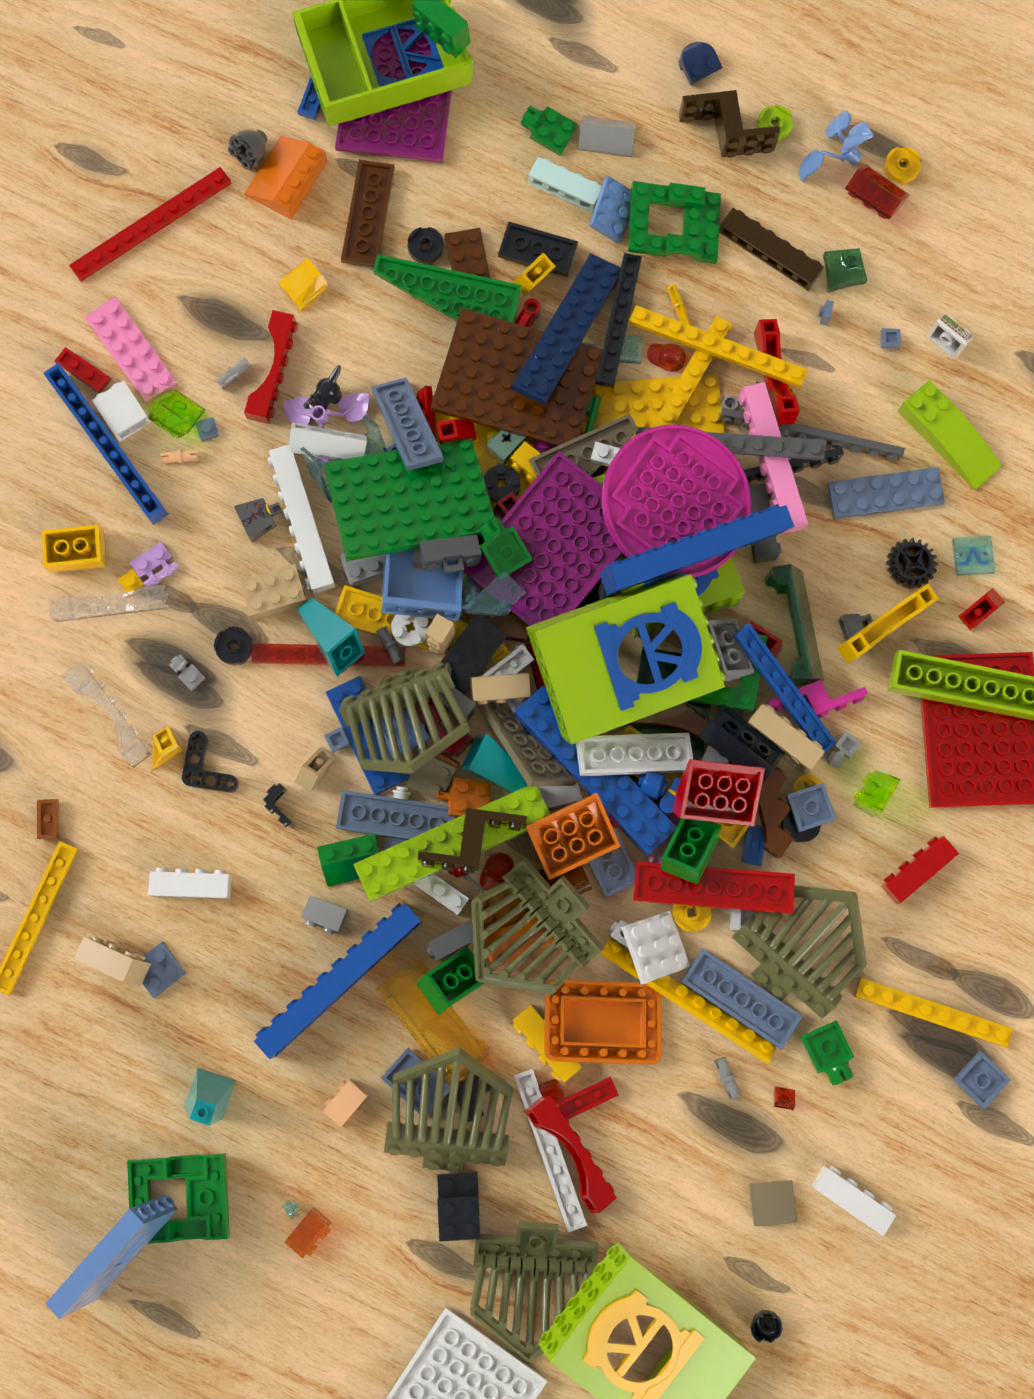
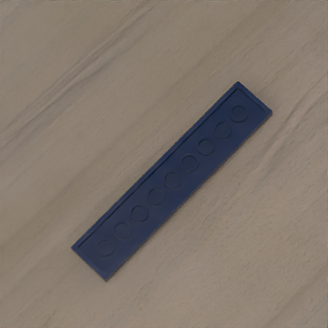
M590 253L514 381L511 390L546 406L618 281L621 267Z

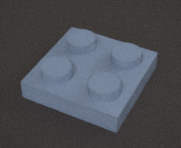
M824 783L786 795L798 832L837 820Z
M161 942L144 955L146 957L144 961L151 963L142 984L153 998L186 974L164 942Z
M979 1051L953 1079L982 1109H985L1011 1081L982 1051Z

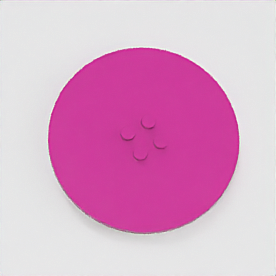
M674 424L662 425L637 434L615 454L603 481L602 509L605 523L612 539L623 554L629 557L637 553H644L646 550L654 547L659 548L671 541L676 542L691 534L693 536L702 530L715 528L719 524L732 522L739 517L749 516L751 514V493L748 480L740 463L722 442L694 427ZM737 550L661 577L677 572L689 574L692 577L707 574L727 562Z

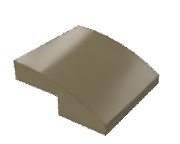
M792 1180L749 1184L754 1226L797 1222Z

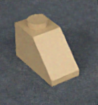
M320 747L302 765L295 782L312 791L321 782L337 757L323 747Z

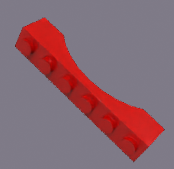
M272 310L268 329L274 342L273 365L265 381L248 396L244 414L249 420L269 424L270 418L274 416L275 408L273 405L279 398L278 387L279 384L283 383V369L287 367L289 360L287 354L293 347L292 336L293 333L297 332L298 322H296L293 314Z
M777 319L759 320L754 331L757 350L782 360L780 330ZM764 375L777 424H794L800 412L796 395L791 391L788 384Z
M550 1095L542 1096L524 1110L535 1128L553 1135L566 1147L578 1171L581 1199L590 1213L602 1212L617 1199L612 1185L606 1182L602 1176V1170L591 1159L592 1155L580 1142V1136L570 1127L569 1119L561 1113L557 1101Z

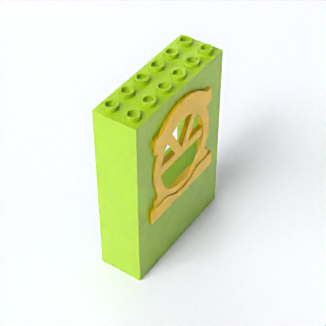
M618 1241L609 1248L606 1257L595 1266L592 1275L582 1283L578 1293L568 1301L567 1307L561 1314L556 1316L553 1325L542 1334L538 1343L550 1363L597 1399H726L756 1359L739 1339ZM636 1315L654 1317V1320L643 1334H641ZM627 1318L635 1344L608 1342L609 1336L616 1325ZM664 1324L670 1333L672 1345L645 1381L634 1382L622 1378ZM607 1353L627 1354L618 1367L613 1370Z

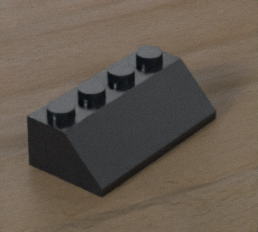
M724 704L698 736L704 743L710 745L722 757H725L733 764L765 768L763 782L775 770L785 754L782 749Z

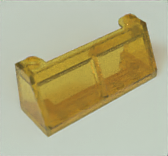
M417 959L413 960L376 989L429 1059L456 1048H462L479 1062L489 1055L487 1050L490 1048L483 1039L479 1041L453 1007L438 1016L416 984L428 970V967L422 960L419 962ZM453 1063L446 1066L445 1080L449 1085H451ZM461 1064L460 1078L466 1074L467 1067Z

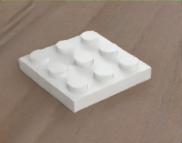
M671 911L621 927L641 985L690 967Z

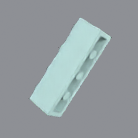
M540 157L537 158L528 175V184L593 213L602 187L598 182L590 181L581 174L570 172L567 168L557 166L550 160Z

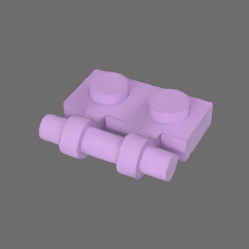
M162 542L129 562L141 579L148 575L149 579L143 582L147 589L152 585L156 586L160 583L161 579L167 575L171 576L174 574L173 571L179 568L175 561L170 565L167 564L173 558ZM161 566L164 568L154 575L153 571Z

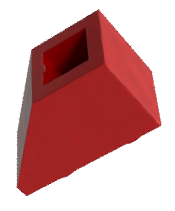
M451 419L436 423L440 444L471 438L473 441L477 440L474 423Z

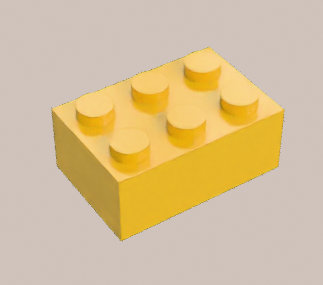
M98 524L41 530L43 568L49 573L106 567L104 530Z

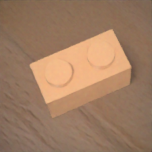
M352 1079L348 1082L344 1080L337 1088L339 1093L334 1098L330 1096L324 1103L326 1108L323 1110V1113L340 1128L369 1095Z

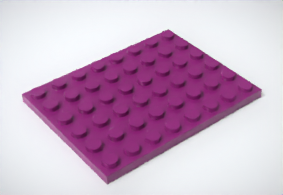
M408 29L397 30L402 45L415 33V31ZM388 32L381 36L373 46L371 52L373 65L378 72L386 77L393 79L406 78L391 34ZM421 36L406 52L431 56V47L426 38ZM408 60L413 75L420 73L427 66L424 63ZM452 90L338 124L335 144L336 151L443 163Z
M558 451L501 521L505 528L514 526L533 560L499 580L481 550L480 564L473 567L465 565L463 572L529 626L578 609L600 582L599 573L605 570V566L617 561L623 554L612 539L605 523L602 509L603 485Z

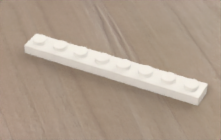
M533 1068L514 1075L524 1107L527 1109L542 1097ZM530 1121L568 1233L587 1226L557 1138L544 1130L535 1128Z

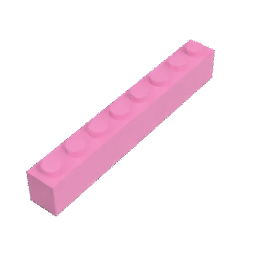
M765 382L743 387L738 395V399L745 411L744 420L750 427L749 435L781 437ZM756 456L761 463V475L765 476L766 491L772 499L771 506L779 504V507L787 505L795 526L782 534L804 529L808 525V521L789 459Z

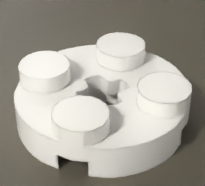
M396 614L392 621L391 629L392 635L400 645L411 648L426 641L425 632L429 627L427 618ZM410 623L414 624L413 626L414 628H416V630H411L410 633H408L406 625H410Z

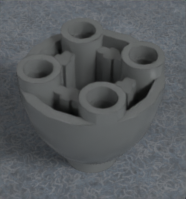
M259 129L256 131H239L230 137L228 152L245 169L249 170L261 161L265 151L267 136Z

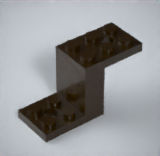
M737 90L682 97L679 111L680 122L715 118L721 157L750 156L754 153L767 154L775 150L780 135L779 126L743 130Z
M466 808L460 856L419 851L418 862L421 863L422 867L434 868V865L442 866V870L454 871V868H460L464 873L474 874V870H479L485 823L489 824L490 828L500 829L501 826H508V830L520 831L521 828L525 829L527 816Z

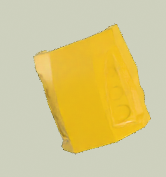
M306 257L302 263L278 282V285L293 300L300 312L315 302L329 288L322 274Z

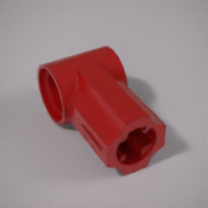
M534 298L527 299L515 323L531 328L535 320L540 316L539 301ZM535 307L536 311L530 312L527 309Z

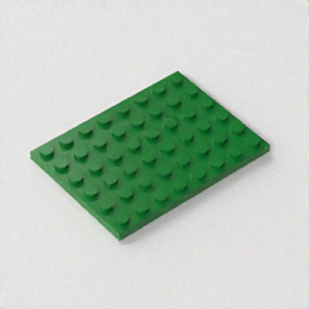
M462 439L442 444L440 442L437 443L443 455V462L410 471L406 470L398 450L324 463L346 562L417 549L422 541L469 535L481 537L482 534L479 531V527L484 522L487 523L489 519L494 518V513L473 439Z

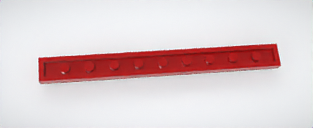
M221 167L217 168L69 265L80 282H82L232 184L231 180Z

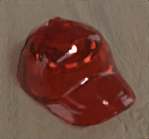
M675 343L652 344L648 348L647 358L650 363L663 370L677 372L684 366L686 353L681 346Z
M503 852L490 855L485 862L480 876L481 887L488 891L503 883L505 880L502 877L515 867L514 860Z

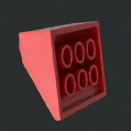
M689 759L676 791L672 812L679 818L754 826L765 768Z

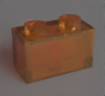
M312 1207L284 1243L302 1259L306 1254L310 1256L318 1247L315 1245L319 1238L323 1240L331 1231L328 1228L331 1222Z

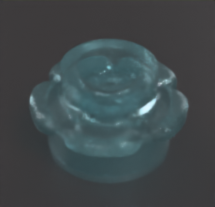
M286 1200V1203L282 1205L285 1213L290 1219L295 1216L298 1217L297 1212L300 1209L295 1201L290 1202Z

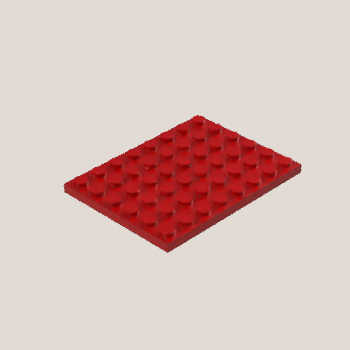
M1033 652L928 655L1034 677ZM920 698L929 808L1034 805L1033 720Z

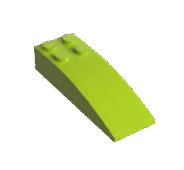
M930 380L903 402L898 409V412L974 490L1002 466L968 419Z

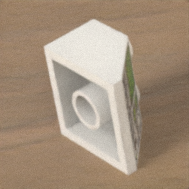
M946 314L935 322L927 335L931 341L954 359L974 337L969 330L962 328L953 317Z

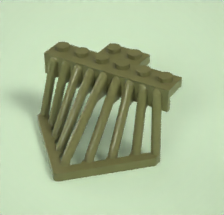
M449 662L446 664L438 663L432 669L426 671L425 669L415 672V669L410 671L408 669L403 670L394 677L386 676L382 678L377 689H367L361 692V695L355 697L351 695L343 699L339 711L346 726L351 728L362 770L413 773L470 731V726L451 691L452 688H455V685L451 678L452 669ZM438 693H444L460 723V726L454 729ZM430 696L447 731V735L442 739L439 736L427 703V697ZM416 701H419L434 742L428 749L426 748L416 713ZM405 705L407 706L420 751L419 755L414 759L403 716ZM392 710H394L401 745L406 762H403L400 756L398 742L391 716ZM381 714L384 716L394 761H391L380 720ZM370 718L373 720L382 760L378 757L369 723ZM359 722L362 723L371 759H367L358 728Z
M525 857L502 877L505 880L503 883L478 895L471 901L476 981L552 995L561 987L577 966L582 969L604 947L578 918L590 905L571 883L563 876L551 887ZM508 888H512V893L483 911L484 901ZM520 898L522 900L518 905L484 929V920L515 899ZM527 907L530 909L518 922L485 948V938ZM535 917L538 918V921L486 966V958ZM543 927L547 929L499 974L492 973ZM552 936L555 938L550 946L523 970L518 977L509 976ZM560 946L563 947L562 952L536 980L527 979ZM570 956L572 958L571 962L553 983H546L545 981Z
M794 885V898L801 897L804 899L776 935L773 933V930L784 914L775 913L767 926H765L763 921L768 912H759L757 917L752 914L732 938L761 963L753 970L751 975L780 1001L793 992L823 1019L838 1005L842 998L840 992L867 964L858 896L856 892ZM813 899L823 900L797 932L786 943L782 942ZM833 901L841 902L813 935L798 950L792 951ZM848 908L849 914L811 956L805 961L802 960L805 954ZM850 925L851 932L847 934L819 966L812 969L811 967ZM853 941V949L826 977L822 978L821 975ZM855 958V966L836 986H831L830 984Z
M462 1048L453 1049L393 1074L392 1122L387 1123L384 1153L409 1155L413 1158L424 1157L422 1168L430 1170L440 1169L448 1170L449 1172H462L464 1162L505 1166L509 1135H505L513 1087ZM453 1063L445 1127L440 1128L446 1066ZM461 1064H463L467 1068L458 1129H453ZM438 1069L433 1120L430 1127L427 1126L430 1073ZM475 1073L479 1076L472 1126L470 1131H467L466 1126ZM422 1076L419 1125H414L415 1078ZM407 1082L406 1121L403 1124L400 1122V1084ZM486 1083H488L492 1087L483 1132H479ZM500 1092L504 1095L498 1129L494 1134L492 1129L498 1094Z
M518 1221L517 1236L480 1234L481 1239H475L473 1267H478L471 1299L470 1315L527 1362L544 1354L539 1344H534L539 1271L543 1272L542 1336L544 1332L549 1330L552 1272L556 1273L557 1316L564 1311V1273L570 1276L572 1298L579 1291L578 1274L583 1276L584 1281L588 1280L596 1266L598 1242L558 1239L559 1224ZM487 1268H491L484 1310L479 1306L485 1271ZM504 1269L499 1321H497L492 1315L499 1271ZM513 1270H517L512 1332H510L506 1326ZM525 1271H530L525 1344L520 1340Z

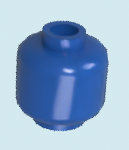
M648 772L646 775L641 774L638 785L641 786V793L657 799L659 796L663 797L668 782L664 775L657 772Z

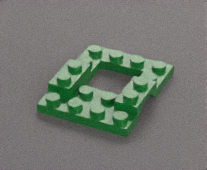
M633 181L631 184L627 252L661 257L681 254L691 256L698 262L716 264L718 261L721 193L707 192L705 187L671 182L669 186ZM650 204L683 208L682 235L667 233L665 237L648 234Z
M226 1153L127 1160L129 1209L151 1200L150 1180L185 1178L187 1218L168 1220L148 1244L191 1239L220 1240L230 1238Z

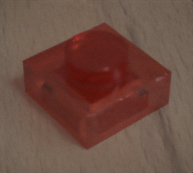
M557 1079L538 1084L542 1096L550 1095L556 1101L565 1098L562 1087Z
M775 1086L774 1107L794 1111L795 1090Z

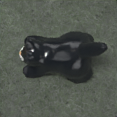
M340 365L333 370L329 378H323L317 383L316 391L310 395V398L303 405L305 409H312L314 406L319 405L327 410L330 403H339L342 392L336 380L340 374Z

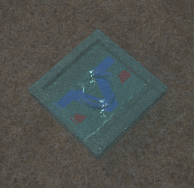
M991 536L958 537L952 539L956 576L995 573Z

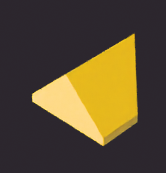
M169 726L152 735L154 742L151 771L184 751Z

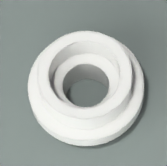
M397 786V789H392L394 798L409 800V795L412 794V792L408 791V787Z

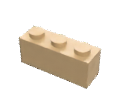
M436 614L425 632L427 645L431 652L437 655L439 653L444 655L456 636L454 623L439 614Z
M529 673L469 677L470 700L476 701V704H487V700H495V703H504L509 698H514V701H525V697H531Z

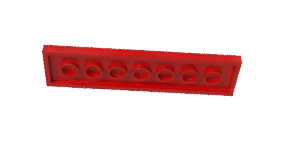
M636 861L633 901L793 914L795 874L706 867L697 885L662 871L661 863Z

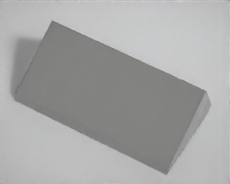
M583 116L578 150L631 157L636 123Z
M737 619L708 620L707 628L714 639L713 647L719 656V665L724 673L725 682L754 673L751 660L733 637L740 629Z

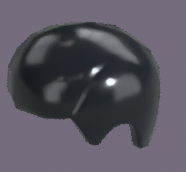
M761 1310L752 1319L750 1326L751 1334L759 1343L762 1341L772 1343L781 1336L783 1330L782 1320L771 1310Z

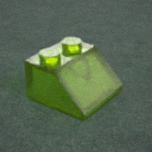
M173 390L154 400L148 419L179 439L191 431L195 422L203 415L205 409L177 390Z
M877 770L871 772V774L868 772L862 781L864 783L861 790L858 789L853 797L855 800L853 806L872 817L881 814L901 779Z

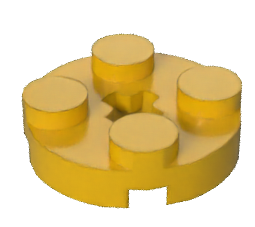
M910 147L894 148L889 152L885 160L884 171L892 180L904 185L918 176L922 166L920 162L921 157L916 150ZM899 162H905L906 168L901 167Z
M673 905L672 916L675 924L680 929L686 932H696L704 929L710 922L711 908ZM694 907L696 909V917H688L687 908L692 909Z

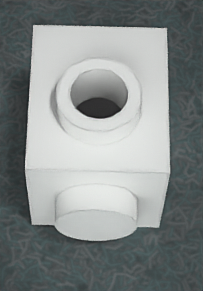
M619 920L618 923L615 921L609 929V932H611L609 937L628 948L621 927L629 924L623 920Z

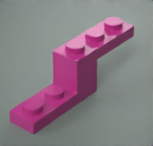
M821 680L798 689L819 719L829 715L828 711L835 709L837 712L846 708V704L850 702L857 704L864 701L863 697L868 694L866 687H863L830 701ZM778 697L766 703L775 711L785 708Z

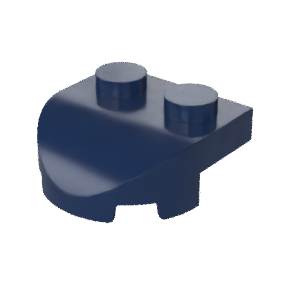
M694 42L687 45L680 55L679 67L680 70L683 69L690 85L723 68L714 48L705 42Z

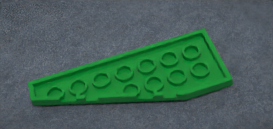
M377 254L373 270L374 275L456 322L458 321L461 308L512 323L514 321L521 291V285L380 254Z

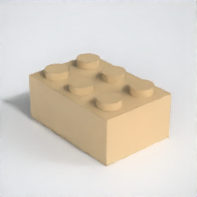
M295 564L240 580L249 614L253 621L299 608L307 601Z
M94 935L92 938L83 937L74 957L75 960L117 980L139 986L142 985L151 963L144 961L146 957L129 952V949L114 945L112 941L105 938L101 939Z

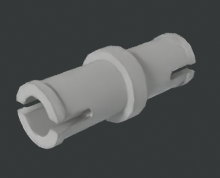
M244 357L233 367L230 366L226 373L216 379V382L220 384L222 389H225L226 386L235 379L238 380L239 376L252 366L250 363H247L248 360Z
M726 1057L716 1059L714 1063L721 1077L719 1080L724 1084L729 1099L739 1097L741 1092L737 1087L734 1079L735 1074L731 1072Z

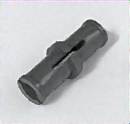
M384 626L378 629L376 633L384 645V650L390 655L393 664L396 665L403 662L405 658L397 646L398 642L391 636L388 627Z

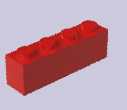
M934 836L927 842L929 846L924 850L922 848L917 850L912 855L914 858L910 862L906 860L898 867L899 871L896 874L890 873L883 879L885 883L881 887L895 904L902 903L959 854L945 836L938 838Z

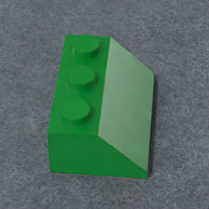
M375 833L317 847L327 887L360 879L353 864L380 852Z

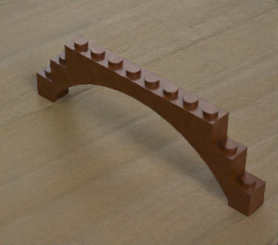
M684 702L620 727H627L628 725L664 727L682 733H689L690 736L703 742L698 736L709 722L704 719L705 716L702 713L692 711L688 708L689 705ZM778 767L762 783L757 808L764 836V845L761 848L776 859L782 857L794 839L790 836L791 833L783 827L778 828L790 810L786 800L781 797H775L788 778L784 775L785 772Z

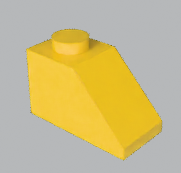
M542 253L512 283L521 285L520 292L525 296L556 266Z

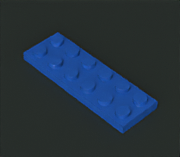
M361 676L326 691L327 697L358 761L360 760L351 728L346 726L339 708L344 698L351 695L354 697L361 695V692L367 690ZM370 718L369 723L378 757L382 760L377 736L373 730V720ZM359 722L358 728L367 759H371L362 723ZM363 770L374 795L409 779L407 773Z

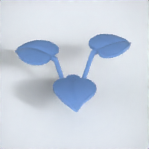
M844 110L836 116L828 125L826 135L829 138H833L837 134L844 142L841 148L842 156L824 150L821 152L817 149L813 150L801 163L799 171L801 181L803 182L822 165L824 155L840 159L842 162L847 160L851 165L857 164L862 157V153L855 147L874 137L868 124L865 122L858 123L849 131L848 137L845 139L841 131L849 126L851 115L848 111Z

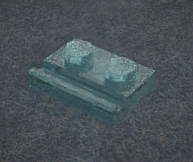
M625 336L619 363L641 364L642 337Z

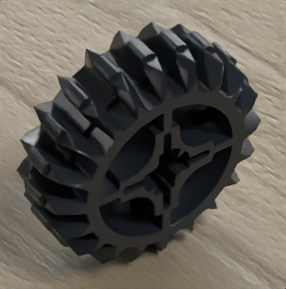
M911 538L909 542L907 539H903L902 543L897 542L895 544L896 547H892L890 549L891 553L887 555V558L890 560L886 561V565L891 566L887 569V572H893L890 578L896 577L895 583L903 582L902 587L904 588L907 584H909L910 589H913L914 586L920 588L922 584H928V580H932L934 578L933 574L937 572V569L934 567L938 565V562L933 561L937 558V555L931 554L934 548L928 550L926 548L928 543L922 545L921 539L916 543L914 538ZM910 550L915 551L917 553L912 555L909 553H904L903 551ZM921 556L924 559L925 565L921 562ZM916 558V560L914 561L913 566H911V567L908 569V567L910 566L911 561H913V559ZM898 559L899 562L903 565V570H901L899 566ZM909 572H913L915 574H920L921 576L914 577L909 576L907 574Z

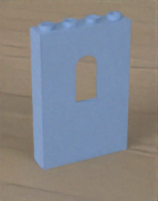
M414 549L385 554L381 613L433 619L436 614H439L447 620H459L462 604L463 571L444 573L443 567L435 572L414 569Z
M164 1194L132 1207L124 1214L45 1303L58 1319L99 1299L178 1210L173 1199Z

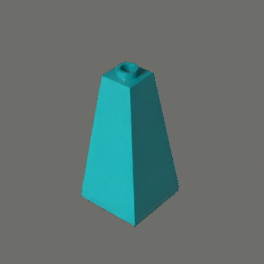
M311 597L298 608L305 626L335 676L338 677L365 654L356 629Z
M487 734L476 736L460 768L462 771L487 783H491V785L510 794L528 786L505 750Z
M197 1068L184 1105L189 1119L208 1126L222 1120L236 1080Z

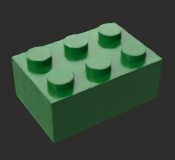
M415 0L412 3L417 29L429 35L433 43L441 45L448 55L451 54L457 58L471 43L468 22L443 1Z
M681 818L661 858V870L698 885L720 839L722 825L711 821Z
M468 946L424 974L416 982L438 1016L485 984L476 981L474 954Z

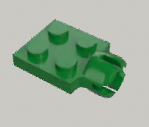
M530 105L521 120V125L531 131L530 139L559 156L562 155L578 126L576 122L548 106L545 110H539Z
M494 517L479 527V531L484 537V543L479 547L499 580L533 560L514 526L505 528L498 517Z
M837 1020L800 1036L817 1074L825 1072L832 1085H839L853 1077L849 1060L854 1058V1055Z

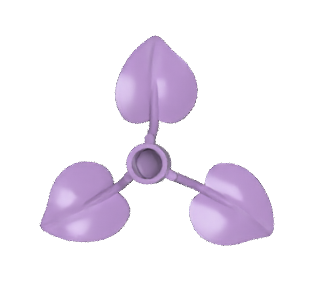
M367 393L346 395L338 403V408L342 413L330 411V409L325 410L319 405L314 406L312 409H305L303 405L309 397H298L283 401V406L291 423L309 425L312 418L321 428H325L324 424L328 422L329 414L340 417L345 415L346 420L352 423L363 420L368 413L370 396ZM313 456L314 460L323 468L326 462L338 461L332 460L328 456Z

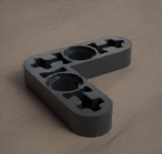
M193 732L189 737L182 772L183 783L193 788L227 793L235 792L238 789L239 782L233 775L203 771L208 738L203 732ZM198 735L203 739V742L198 744V748L202 749L201 752L191 750L192 747L196 749L197 743L194 741V738H198ZM193 754L200 756V761L197 764L190 763V757ZM191 773H193V776L201 778V785H199L200 781L192 780L190 783L187 776H191ZM208 776L215 777L214 785H206L205 780ZM219 777H222L221 781L225 782L231 779L234 786H230V789H228L225 784H220V788H218L220 783Z

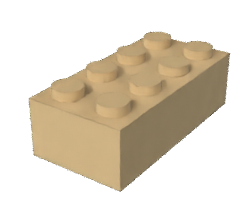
M761 704L747 723L785 752L782 759L805 775L824 754L825 751L822 750V746L814 740L810 741L806 737V733L801 729L797 728L796 730L790 725L791 722L787 718L779 717L775 714L776 711L771 706Z

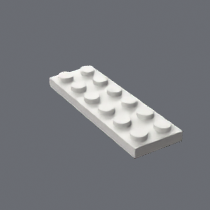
M689 733L600 735L576 743L580 776L646 774L648 772L682 773L685 771L689 759H693Z

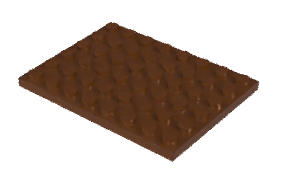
M461 308L430 410L557 447L580 435L599 370L603 349L581 343L545 406L511 390L514 381L541 338L543 331Z

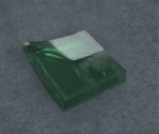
M860 248L824 252L823 259L828 292L866 284L868 280Z

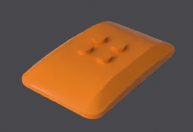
M553 979L548 983H553L556 979ZM566 980L552 995L545 994V1056L551 1061L642 1065L658 1063L662 1055L661 994L646 984L641 985V983Z

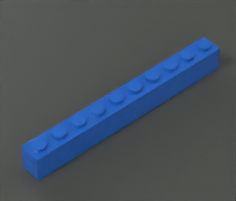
M57 363L43 373L151 523L154 525L169 515L61 365Z

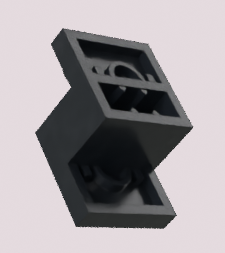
M478 1171L437 1174L439 1242L481 1239Z

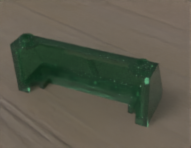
M792 564L771 567L764 578L766 587L774 588L777 595H787L799 657L791 666L792 672L789 678L795 686L807 685L819 680L823 682L824 678L803 571Z

